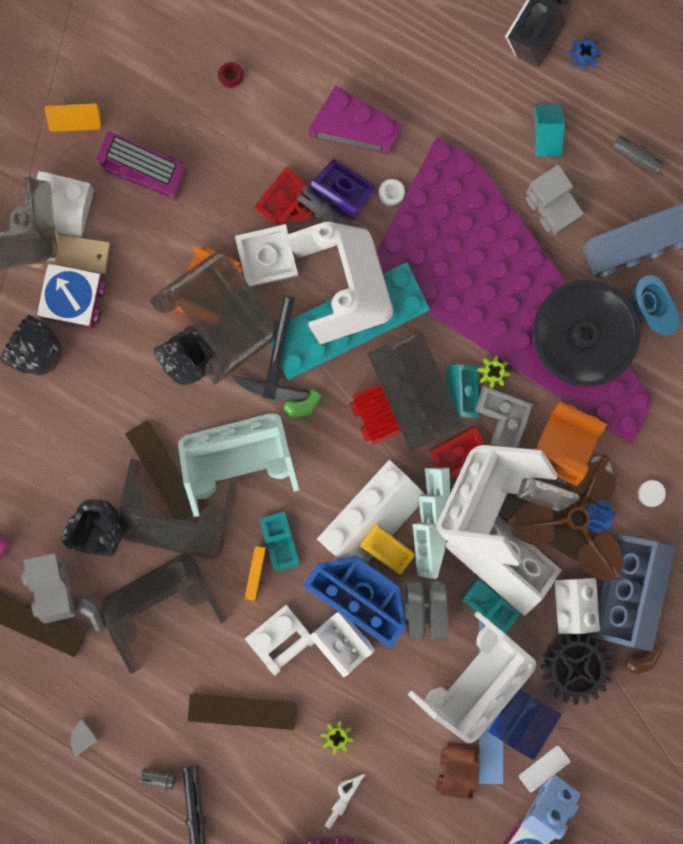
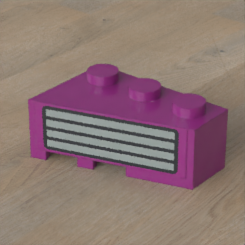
M335 85L308 131L311 138L333 141V143H342L389 155L402 134L403 125Z
M107 131L96 158L103 172L173 200H176L187 173L185 166L182 165L183 161L172 156L167 158L158 154V151L150 147H143L110 131Z

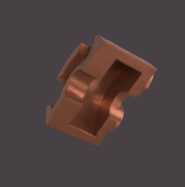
M448 742L447 748H442L440 764H444L445 768L444 774L438 775L436 791H440V795L473 799V790L476 789L479 763H477L480 753L479 746Z

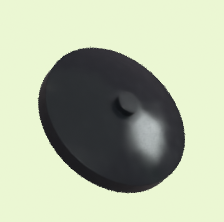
M594 280L573 281L554 290L540 305L532 327L533 346L540 363L556 379L572 386L595 387L617 378L632 363L640 343L639 320L629 300L614 287Z

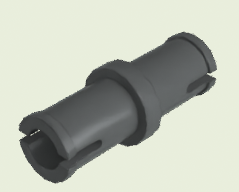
M622 134L618 136L612 146L613 150L615 149L631 159L630 163L634 165L636 163L655 176L665 163L664 160L645 150L646 147L644 145L639 146Z
M305 186L302 191L309 198L305 197L302 193L298 194L296 199L312 210L316 218L319 219L321 217L326 222L340 224L335 220L337 219L345 225L348 218L333 208L328 199L323 200L309 189L308 186Z

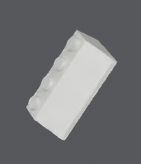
M389 460L323 531L317 540L338 559L358 556L367 563L373 555L360 547V544L373 526L376 524L392 536L419 507V496L425 494Z
M497 515L489 535L505 537L521 559L520 566L483 561L450 541L446 542L445 547L453 555L459 558L524 616L544 598L562 571L534 545L525 543L513 535L507 526V522L499 515Z

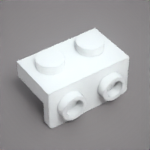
M596 579L555 580L558 633L582 634L599 632L600 623Z
M340 612L334 614L310 635V638L343 677L347 676L375 651L369 640L363 636L353 622Z

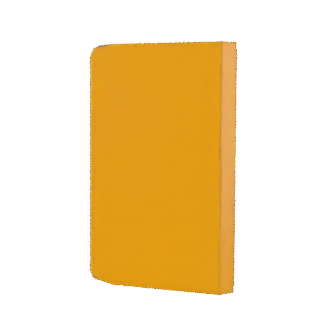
M96 103L49 105L45 107L47 123L51 132L101 129V110Z

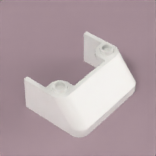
M323 222L285 235L286 241L297 259L336 245L338 246L349 288L338 292L333 297L332 308L334 314L308 322L310 329L320 344L385 323L392 317V303L375 245L368 230L333 222Z
M487 445L477 446L467 456L437 522V530L444 539L483 561L520 566L522 561L506 538L489 535L507 493L519 494L524 492L530 486L533 478L557 480L558 474L542 450Z
M478 611L474 616L486 625L478 633L476 641L477 646L482 651L448 691L443 687L432 689L424 700L413 691H410L408 694L433 719L466 743L476 741L484 733L536 668L535 659Z

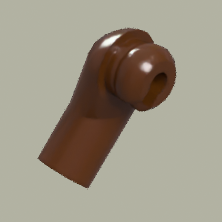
M654 645L653 652L647 651L644 657L635 658L630 656L625 662V667L631 670L633 674L650 671L655 666L663 649Z

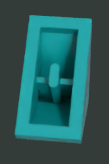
M561 104L534 105L536 157H562L565 122Z

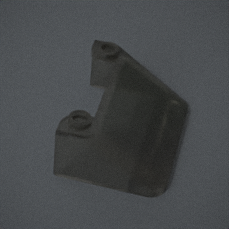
M221 253L211 254L149 300L153 307L161 313H169L179 306L217 355L210 359L206 366V373L214 385L225 380L275 340L278 327L277 320L228 257Z

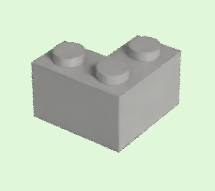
M559 164L533 180L526 191L527 203L532 210L537 209L542 217L540 219L542 226L547 232L551 231L554 236L579 221L584 215L570 194L573 186Z
M55 553L23 560L25 569L21 570V577L24 586L27 585L30 591L34 592L35 601L31 602L34 617H38L44 624L75 617L67 566Z

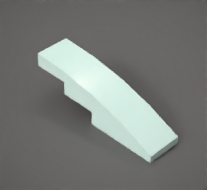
M442 467L425 468L427 495L419 496L421 522L413 524L417 576L431 579L438 578L446 545V539L437 530V522L450 496L449 468Z

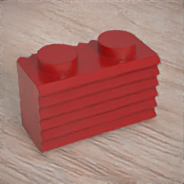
M382 383L352 395L353 402L349 404L355 418L360 416L364 426L360 427L365 442L370 440L372 445H375L402 433Z

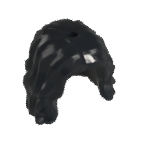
M29 314L17 325L12 337L9 338V342L4 346L0 360L4 365L21 373L41 376L52 372L56 368L63 355L62 346L49 327Z
M198 322L186 327L183 332H179L153 350L155 359L163 366L164 372L181 385H189L201 380L208 375L213 367V357L209 351L210 344L206 340L204 332L201 331V326Z
M85 500L78 506L75 514L68 519V524L64 528V535L60 542L69 549H75L86 554L112 556L117 551L119 542L122 539L120 516L115 507L107 500Z

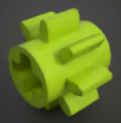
M495 356L492 362H489L486 358L483 359V364L486 367L477 369L478 373H483V378L479 382H488L491 389L494 383H498L501 387L504 386L502 377L510 376V373L505 372L504 369L508 363H499L498 356ZM489 367L499 369L498 378L488 376Z
M341 720L338 721L337 726H332L328 722V733L321 732V736L327 738L323 748H327L330 745L333 748L334 755L337 749L340 748L347 752L345 744L354 741L352 737H347V733L351 731V726L344 729L341 727ZM336 731H341V736L345 738L344 740L340 739L339 743L335 744L333 738L329 736L335 735Z

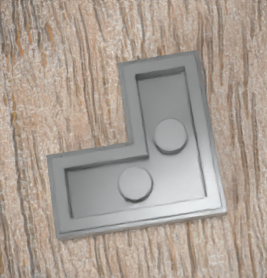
M483 386L474 411L498 420L490 443L491 446L518 448L533 404Z

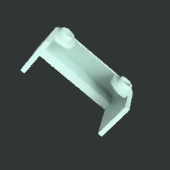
M266 414L191 433L182 437L178 442L184 486L194 517L200 516L197 499L210 497L216 491V481L267 469L268 475L272 478L283 479L290 476L293 490H299L282 420L277 414Z

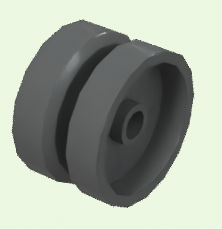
M445 581L430 582L428 585V598L424 596V586L421 582H407L404 609L408 641H422L425 637V624L429 625V635L432 640H447V595Z

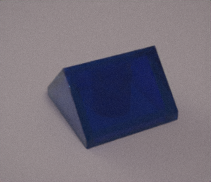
M519 689L499 713L488 732L516 751L535 760L562 714L522 689Z

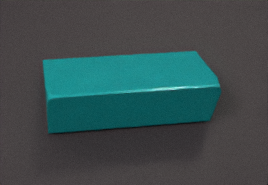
M456 364L446 367L448 418H480V413L474 411L479 399L478 365Z

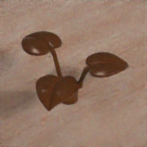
M601 455L589 459L587 464L589 469L578 486L571 483L572 490L584 496L581 506L572 509L568 513L567 518L552 520L553 511L547 504L541 501H531L519 508L508 521L507 526L518 539L537 546L547 544L555 537L553 525L567 523L573 530H582L589 544L583 545L578 551V564L580 568L589 576L616 581L622 569V554L617 541L605 533L597 535L592 540L586 527L590 521L589 513L585 510L588 497L594 502H597V500L605 501L612 496L616 487L615 474L609 457Z

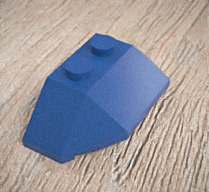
M358 556L318 563L303 584L304 588L389 648H392L407 626L401 587Z

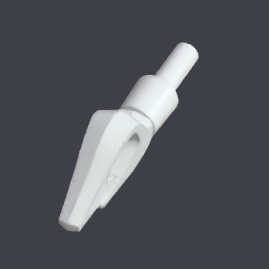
M361 774L340 783L338 786L340 799L333 806V813L324 826L330 829L339 815L342 816L348 802L366 774ZM353 782L352 788L345 792L343 790V787L346 784Z

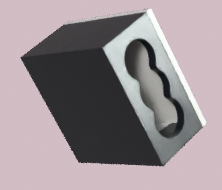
M527 0L505 36L516 57L536 67L541 66L566 24L558 3L553 0Z

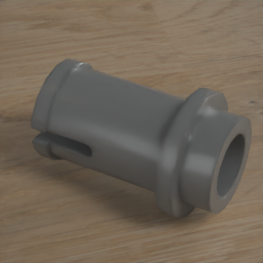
M143 768L141 778L143 779L140 780V785L162 788L163 792H167V790H173L176 775L171 774L170 770L161 772Z

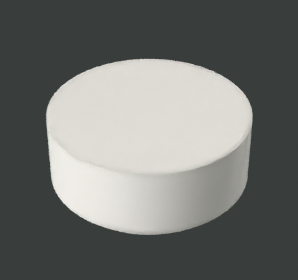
M388 179L381 184L379 198L383 204L397 206L404 199L405 188L400 181Z
M646 481L638 489L639 501L645 506H658L665 499V488L658 481Z

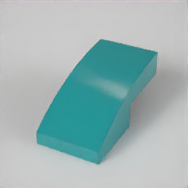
M285 511L260 518V524L274 572L278 573L300 566Z
M477 578L474 579L460 598L504 634H506L521 614L515 607Z

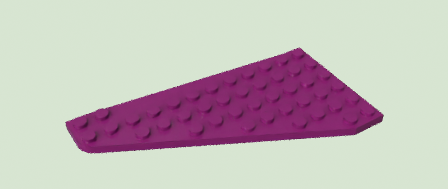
M436 137L376 251L383 274L407 262L430 309L427 312L428 314L494 357L498 356L500 361L503 363L507 362L508 366L563 402L573 405L577 410L587 415L596 416L600 421L607 424L605 430L633 443L650 410V397L646 388L630 367L612 381L595 387H577L566 384L556 379L543 367L533 346L532 327L534 318L543 301L554 290L567 284V282L475 157Z

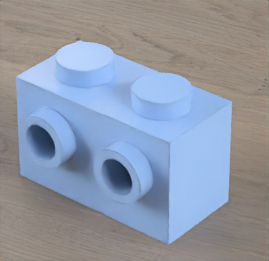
M554 775L542 785L521 825L546 844L555 838L559 840L567 831L568 826L566 822L568 818L571 819L579 808V805L576 803L581 794Z

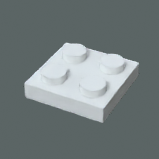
M286 224L235 236L247 288L298 277L293 252L285 238V235H288Z

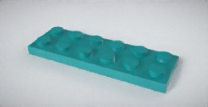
M407 262L383 274L393 307L392 317L385 323L320 344L310 329L308 322L334 314L332 300L291 319L280 364L287 379L290 380L430 311ZM277 327L265 332L272 349Z

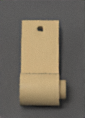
M31 229L26 261L31 262L30 267L46 270L48 264L106 274L111 243Z

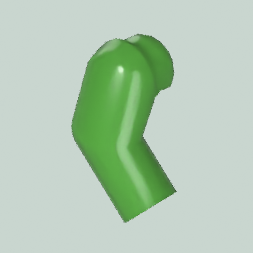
M312 389L304 401H287L284 405V411L292 418L309 416L323 396Z

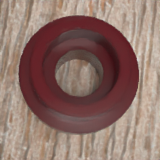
M227 62L220 67L218 78L224 87L236 88L243 82L244 72L239 64ZM233 72L236 74V77L233 80H229L226 77L228 73Z

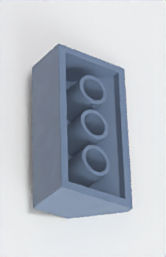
M683 203L589 239L582 249L593 277L601 275L602 278L609 277L617 273L616 268L624 265L627 269L641 264L640 259L650 256L651 260L665 255V250L674 247L675 250L682 249Z
M614 533V539L617 541L622 554V569L618 580L604 579L598 604L600 631L592 632L591 637L653 652L676 547Z

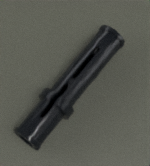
M199 766L181 768L187 811L185 826H188L190 844H206L204 824L207 823L206 817H203Z

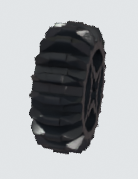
M566 633L564 634V643L558 637L554 639L558 645L557 648L550 644L547 646V649L553 653L551 656L547 654L542 655V658L548 660L549 664H541L540 669L548 670L549 673L543 674L541 678L542 680L551 679L546 688L551 690L556 687L553 693L555 698L564 693L562 697L564 703H568L572 696L574 705L579 704L580 697H582L585 704H588V694H591L594 699H598L599 695L595 691L597 688L606 692V687L601 685L603 680L611 683L612 679L605 676V672H613V668L605 666V663L611 662L612 657H602L607 652V647L603 646L597 649L600 644L599 639L593 640L590 644V634H586L581 641V634H574V640H572L570 634ZM574 646L586 647V650L575 658H570L563 653L566 649ZM592 655H594L597 662L595 677L588 670V664ZM558 659L566 668L561 682H559L556 675ZM567 660L578 664V661H581L579 667L582 669V672H584L587 676H584L581 673L578 674L577 672H575V675H573L572 673L574 669L567 662ZM577 679H584L590 683V685L580 690L567 689L570 683L573 684Z

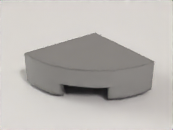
M83 718L76 724L71 735V748L76 757L99 740Z

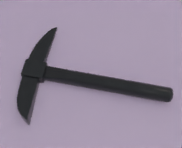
M285 295L283 299L268 374L264 383L232 375L233 379L240 386L252 393L261 395L263 398L299 401L309 394V390L277 386L278 383H276L294 303L292 295Z

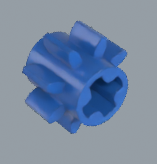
M587 36L580 43L574 40L572 45L575 49H571L568 52V56L573 57L574 60L571 66L578 65L582 71L589 64L594 68L597 64L594 58H599L602 54L601 51H596L598 41H588ZM581 52H589V55H580Z
M597 500L596 505L593 503L588 504L586 508L590 516L587 526L588 530L601 533L602 529L607 531L610 529L615 516V512L609 510L611 504L601 500Z

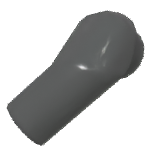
M87 595L79 596L75 602L77 611L90 619L95 631L105 629L107 624L98 603Z

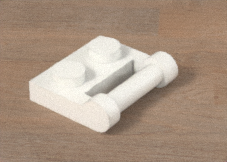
M287 605L245 638L274 676L281 672L280 668L308 645L311 647L315 644L310 638L311 634ZM297 631L301 638L273 660L269 653Z

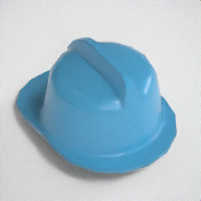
M653 275L641 278L636 289L632 290L630 303L635 309L637 317L646 320L652 330L658 334L665 336L673 334L678 329L680 323L679 313L664 283Z

